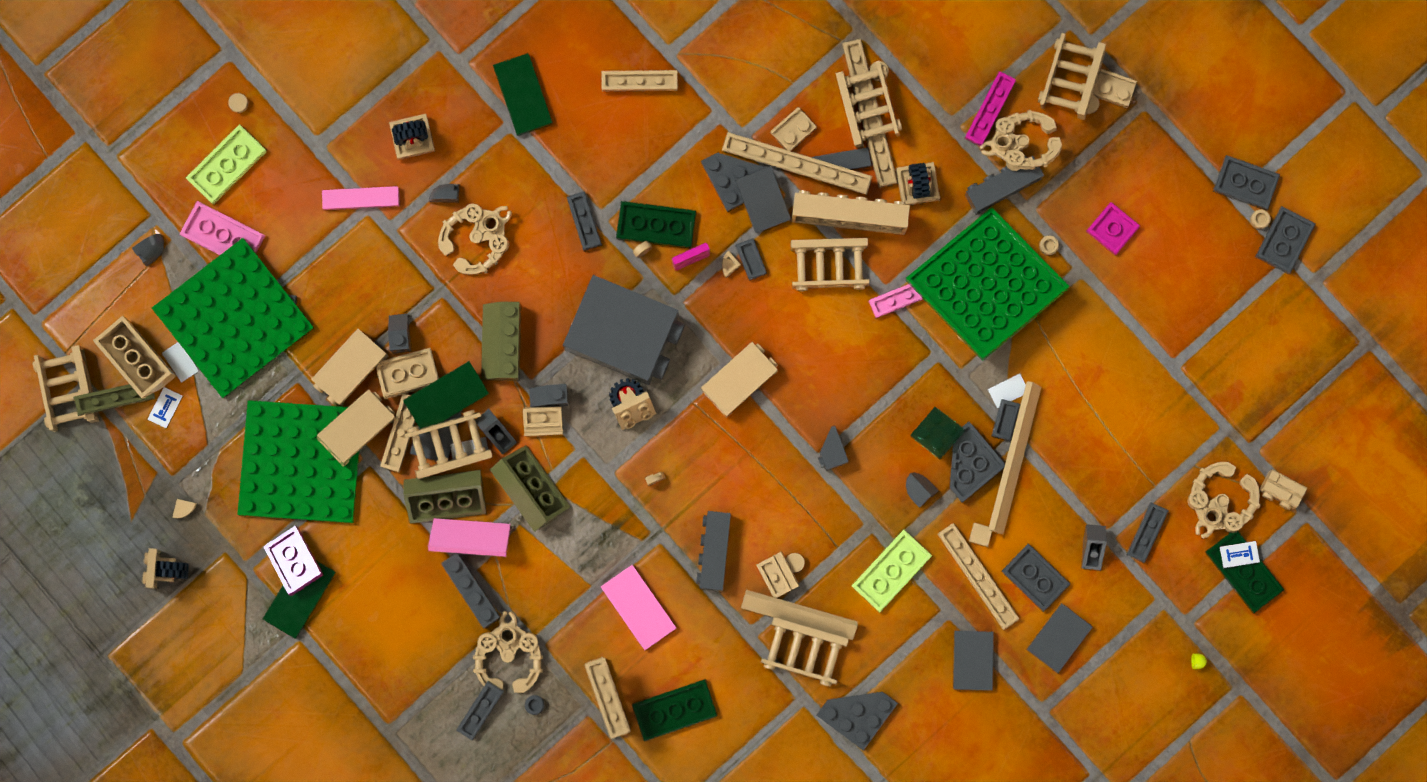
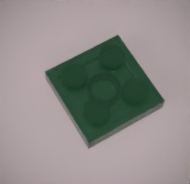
M934 407L910 436L940 460L965 430L938 408Z

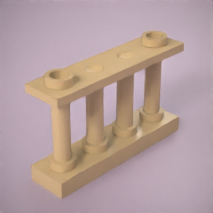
M1062 33L1060 39H1056L1054 46L1056 50L1044 92H1040L1038 102H1040L1041 109L1045 110L1046 103L1075 109L1077 118L1085 120L1106 52V44L1098 42L1097 48L1091 49L1065 42L1066 35ZM1067 50L1091 56V59H1093L1092 65L1087 67L1060 60L1062 51ZM1057 67L1083 73L1088 77L1087 82L1079 84L1055 78ZM1052 85L1079 91L1080 94H1083L1081 101L1074 102L1049 95Z
M876 61L878 69L852 77L845 76L843 71L836 73L856 148L864 147L863 141L866 138L893 130L895 135L899 137V131L902 130L900 119L896 120L885 77L888 76L886 66H882L880 61ZM880 76L882 87L856 95L850 94L848 87H851V84ZM885 94L887 105L861 113L854 111L853 105H856V102ZM890 113L892 123L866 131L859 129L858 123H861V120Z
M868 238L791 240V251H795L797 254L798 282H792V289L796 288V291H808V288L854 287L855 290L865 289V286L869 285V279L863 280L862 252L864 249H867ZM844 249H852V252H854L855 280H844ZM814 250V253H816L817 281L805 280L806 251ZM825 250H833L835 253L836 280L825 281Z
M80 345L73 346L70 355L43 361V357L35 355L33 368L39 378L46 417H44L46 427L50 431L57 432V424L81 418L87 419L90 423L99 422L98 412L78 416L77 412L55 417L53 405L74 401V396L93 392L84 348ZM71 362L75 364L76 371L73 374L47 380L46 368ZM73 381L79 382L80 389L78 392L51 398L49 387Z
M474 410L464 412V416L421 429H419V426L407 429L408 432L404 433L405 438L412 437L419 462L418 469L414 470L417 479L492 458L491 450L485 449L482 446L475 418L481 417L479 412L475 413ZM464 421H468L475 446L474 453L469 455L463 450L456 425ZM449 426L457 453L455 459L448 460V457H445L438 433L439 428ZM429 431L438 457L437 464L431 466L426 461L419 434Z
M774 617L771 625L775 626L774 630L776 632L768 660L761 659L764 667L775 670V667L816 678L820 680V684L830 687L832 683L836 684L837 680L831 679L838 652L839 649H842V646H847L849 639ZM787 629L794 632V640L787 664L783 665L776 663L775 660L783 632L785 633ZM807 635L812 637L811 641H813L806 669L803 671L794 668L801 640ZM823 641L831 642L830 646L832 648L824 676L814 674L813 669L820 644H823Z
M602 657L584 664L610 739L631 732L606 659Z

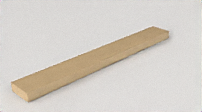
M861 39L842 43L850 77L869 72ZM871 79L852 84L855 95L873 90ZM876 97L857 102L859 113L878 108ZM880 115L861 120L864 131L883 126ZM885 133L866 138L878 187L883 188L897 184Z
M727 132L722 151L866 195L872 180L870 175Z
M1026 382L988 528L997 534H1004L1041 391V386L1033 382Z

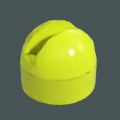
M1192 654V668H1203L1207 663L1206 657L1202 654Z

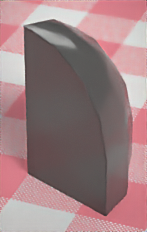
M459 184L439 185L431 192L428 202L459 203Z
M154 234L132 247V250L140 257L143 264L148 266L162 254L164 240L161 234Z
M913 472L907 477V493L919 508L939 491L926 477L919 473Z

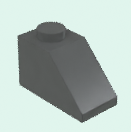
M408 314L389 315V349L393 354L412 352Z
M567 384L529 388L530 407L569 406Z
M487 409L481 414V417L475 419L476 424L502 455L517 443L490 409Z
M835 426L831 427L819 453L820 457H818L821 468L825 467L826 471L849 462Z
M1086 524L1083 538L1082 569L1101 570L1107 543L1106 526Z

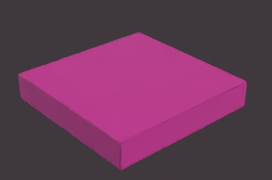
M1110 202L1086 232L1116 255L1140 225Z
M704 243L673 257L672 265L674 270L677 271L710 256L708 244Z

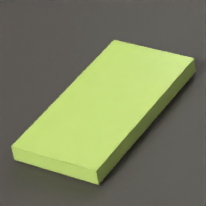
M239 124L186 179L214 205L267 151Z
M903 530L851 587L880 613L932 555Z

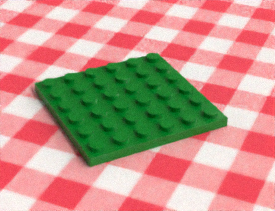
M992 207L906 277V282L982 361L1069 290V285Z
M244 238L240 239L152 307V310L222 398H225L314 329L309 320Z
M248 400L237 515L354 523L360 450L343 467L317 440V435L348 407Z

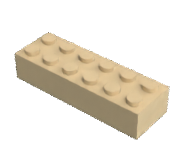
M804 190L795 193L792 222L902 235H905L908 227L910 205H906L902 201L886 203L887 200L884 199L867 201L868 198L865 197L849 199L847 195H837V197H831L828 193L813 195L809 191Z

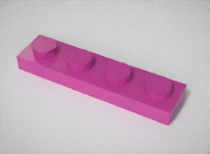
M999 71L964 139L978 146L984 143L1016 79Z

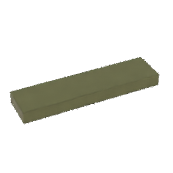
M128 384L74 396L73 399L77 415L81 416L154 400L155 396L152 393L142 399L133 387Z

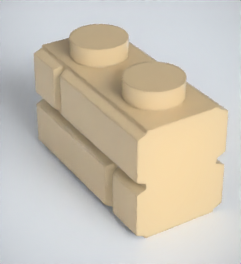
M1272 469L1267 473L1259 491L1263 493L1262 496L1270 501L1275 499L1280 502L1279 505L1282 508L1290 510L1291 508L1295 509L1298 507L1307 487Z

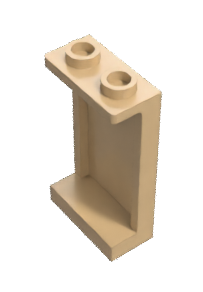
M357 329L311 379L315 383L313 387L320 393L326 392L329 395L327 399L334 406L339 404L342 407L344 401L381 361L388 358V355L362 331Z
M751 342L701 387V391L726 418L771 376L778 372L776 362L771 357L767 359L763 354L765 352L758 343L755 345Z
M369 389L317 435V440L343 467L349 463V459L389 423H393L395 420V412L388 405L385 407L381 403L382 399L376 392L372 393Z

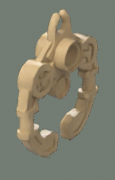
M1027 110L1026 113L1018 114L1017 112L1007 118L999 119L996 123V134L993 139L984 142L980 149L983 155H996L1006 161L1007 168L1012 171L1020 169L1034 170L1035 167L1039 166L1047 167L1059 155L1062 143L1060 137H1051L1047 143L1048 152L1042 154L1040 159L1025 158L1021 150L1029 146V138L1026 135H1015L1014 126L1021 125V121L1029 120L1030 123H1039L1042 131L1046 134L1056 131L1054 119L1046 114ZM986 146H990L992 148L991 151H985L983 149Z
M469 204L466 208L453 212V216L447 221H443L444 224L440 230L438 244L439 249L445 256L453 253L455 250L454 244L449 239L450 232L454 230L452 226L458 221L462 223L464 219L475 223L469 236L470 240L476 244L489 240V246L492 250L487 255L489 259L483 264L479 262L477 265H471L466 259L458 258L453 264L458 272L469 275L487 273L491 266L498 264L503 253L509 248V241L505 237L504 225L510 220L512 212L509 210L504 218L500 216L501 211L508 210L507 206H500L494 211L482 209L477 204ZM491 219H495L496 226L489 229L488 222Z
M1217 462L1205 469L1201 468L1199 476L1192 482L1193 486L1187 501L1191 509L1196 511L1199 519L1195 527L1196 535H1200V527L1204 526L1207 528V532L1201 535L1203 539L1209 537L1214 530L1225 529L1230 533L1237 532L1244 524L1252 520L1255 510L1261 506L1259 504L1258 484L1248 474L1239 483L1242 489L1247 491L1250 496L1247 501L1250 504L1247 510L1243 509L1241 514L1235 512L1228 514L1229 498L1225 494H1219L1214 499L1208 501L1207 494L1202 491L1206 486L1203 482L1206 478H1211L1215 473H1219L1223 477L1233 476L1236 467L1229 462ZM1207 514H1213L1216 518V521H1210L1207 517Z
M504 611L500 616L499 626L492 632L483 633L478 638V645L475 655H473V659H475L473 672L477 674L483 686H485L487 681H490L503 689V681L499 678H489L486 673L487 668H483V659H487L485 654L497 648L504 662H511L518 648H521L524 652H530V659H533V668H530V674L527 678H518L513 681L512 685L514 693H524L533 686L539 674L543 672V668H541L543 655H541L538 645V637L534 633H526L519 628L516 616L512 611L509 612L512 621L506 623L504 618L507 612ZM510 630L513 633V638L510 640L505 639L503 631Z

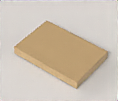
M431 348L383 360L376 366L384 399L420 390L439 379Z

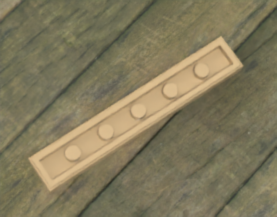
M954 523L939 532L937 535L1000 627L1004 630L1018 621L1019 617Z
M746 590L741 606L742 609L786 620L853 640L858 622L749 590Z

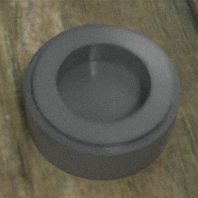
M532 695L525 701V709L529 714L537 715L544 709V700L540 696Z

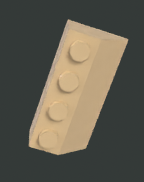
M121 316L93 340L142 399L162 389L176 377L174 372L129 319Z

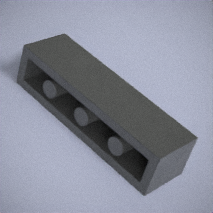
M1006 166L1000 170V174L996 176L991 174L983 179L985 182L979 185L974 183L969 186L965 197L975 215L1041 180L1044 174L1040 167H1035L1034 170L1020 169L1012 171Z
M708 511L707 515H703L702 526L706 527L705 534H701L700 546H704L703 554L699 553L698 565H702L701 573H697L696 584L700 585V589L723 591L731 513Z
M459 553L454 554L441 563L484 629L500 619L499 613Z

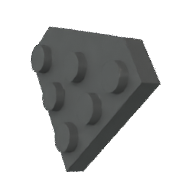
M716 153L701 161L727 212L744 204L735 179L765 168L721 153Z
M970 422L954 433L949 489L962 503L1005 467V463Z
M883 692L828 699L816 716L864 750L898 703Z

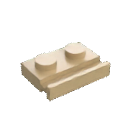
M1101 69L1093 95L1099 99L1128 108L1137 81Z
M798 107L771 130L770 134L776 138L785 150L792 151L817 127Z
M562 406L523 407L524 436L563 434Z
M783 552L757 564L774 598H778L800 586Z

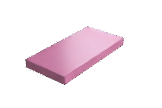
M198 201L179 234L218 255H221L242 238L246 240L256 253L265 237L264 234Z
M434 518L428 551L506 557L510 524Z
M633 565L601 586L644 650L676 629Z

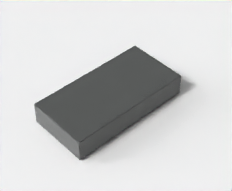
M753 238L735 245L749 281L767 274Z
M1001 399L992 437L1011 441L1020 407L1019 403Z

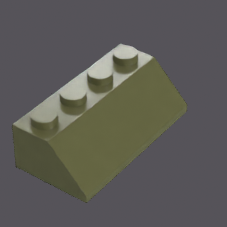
M520 302L483 304L481 380L520 381L521 304Z
M526 445L505 456L490 469L534 532L546 526L570 508V505Z
M480 470L404 480L403 495L410 524L433 521L434 518L450 519L486 514L484 487Z

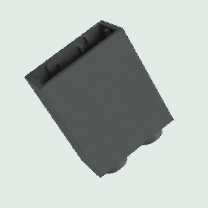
M592 275L565 338L563 347L565 351L650 385L653 377L660 380L663 379L670 359L662 356L667 342L675 345L678 344L685 323L677 321L679 317L677 309Z

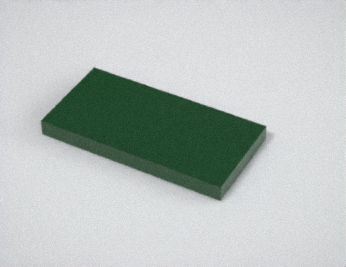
M529 53L494 64L493 67L516 135L520 136L552 125L553 123Z
M621 201L616 239L642 243L648 241L650 244L691 249L696 210Z
M467 361L403 399V402L421 429L443 422L485 397L489 392L471 362Z
M1238 531L1228 533L1205 551V554L1254 614L1284 591V589L1261 560L1257 563L1224 568L1220 547L1247 543Z
M317 560L316 562L323 576L292 596L288 595L283 585L263 617L264 621L294 639H297L336 574L334 570Z
M705 679L632 704L644 741L718 716Z

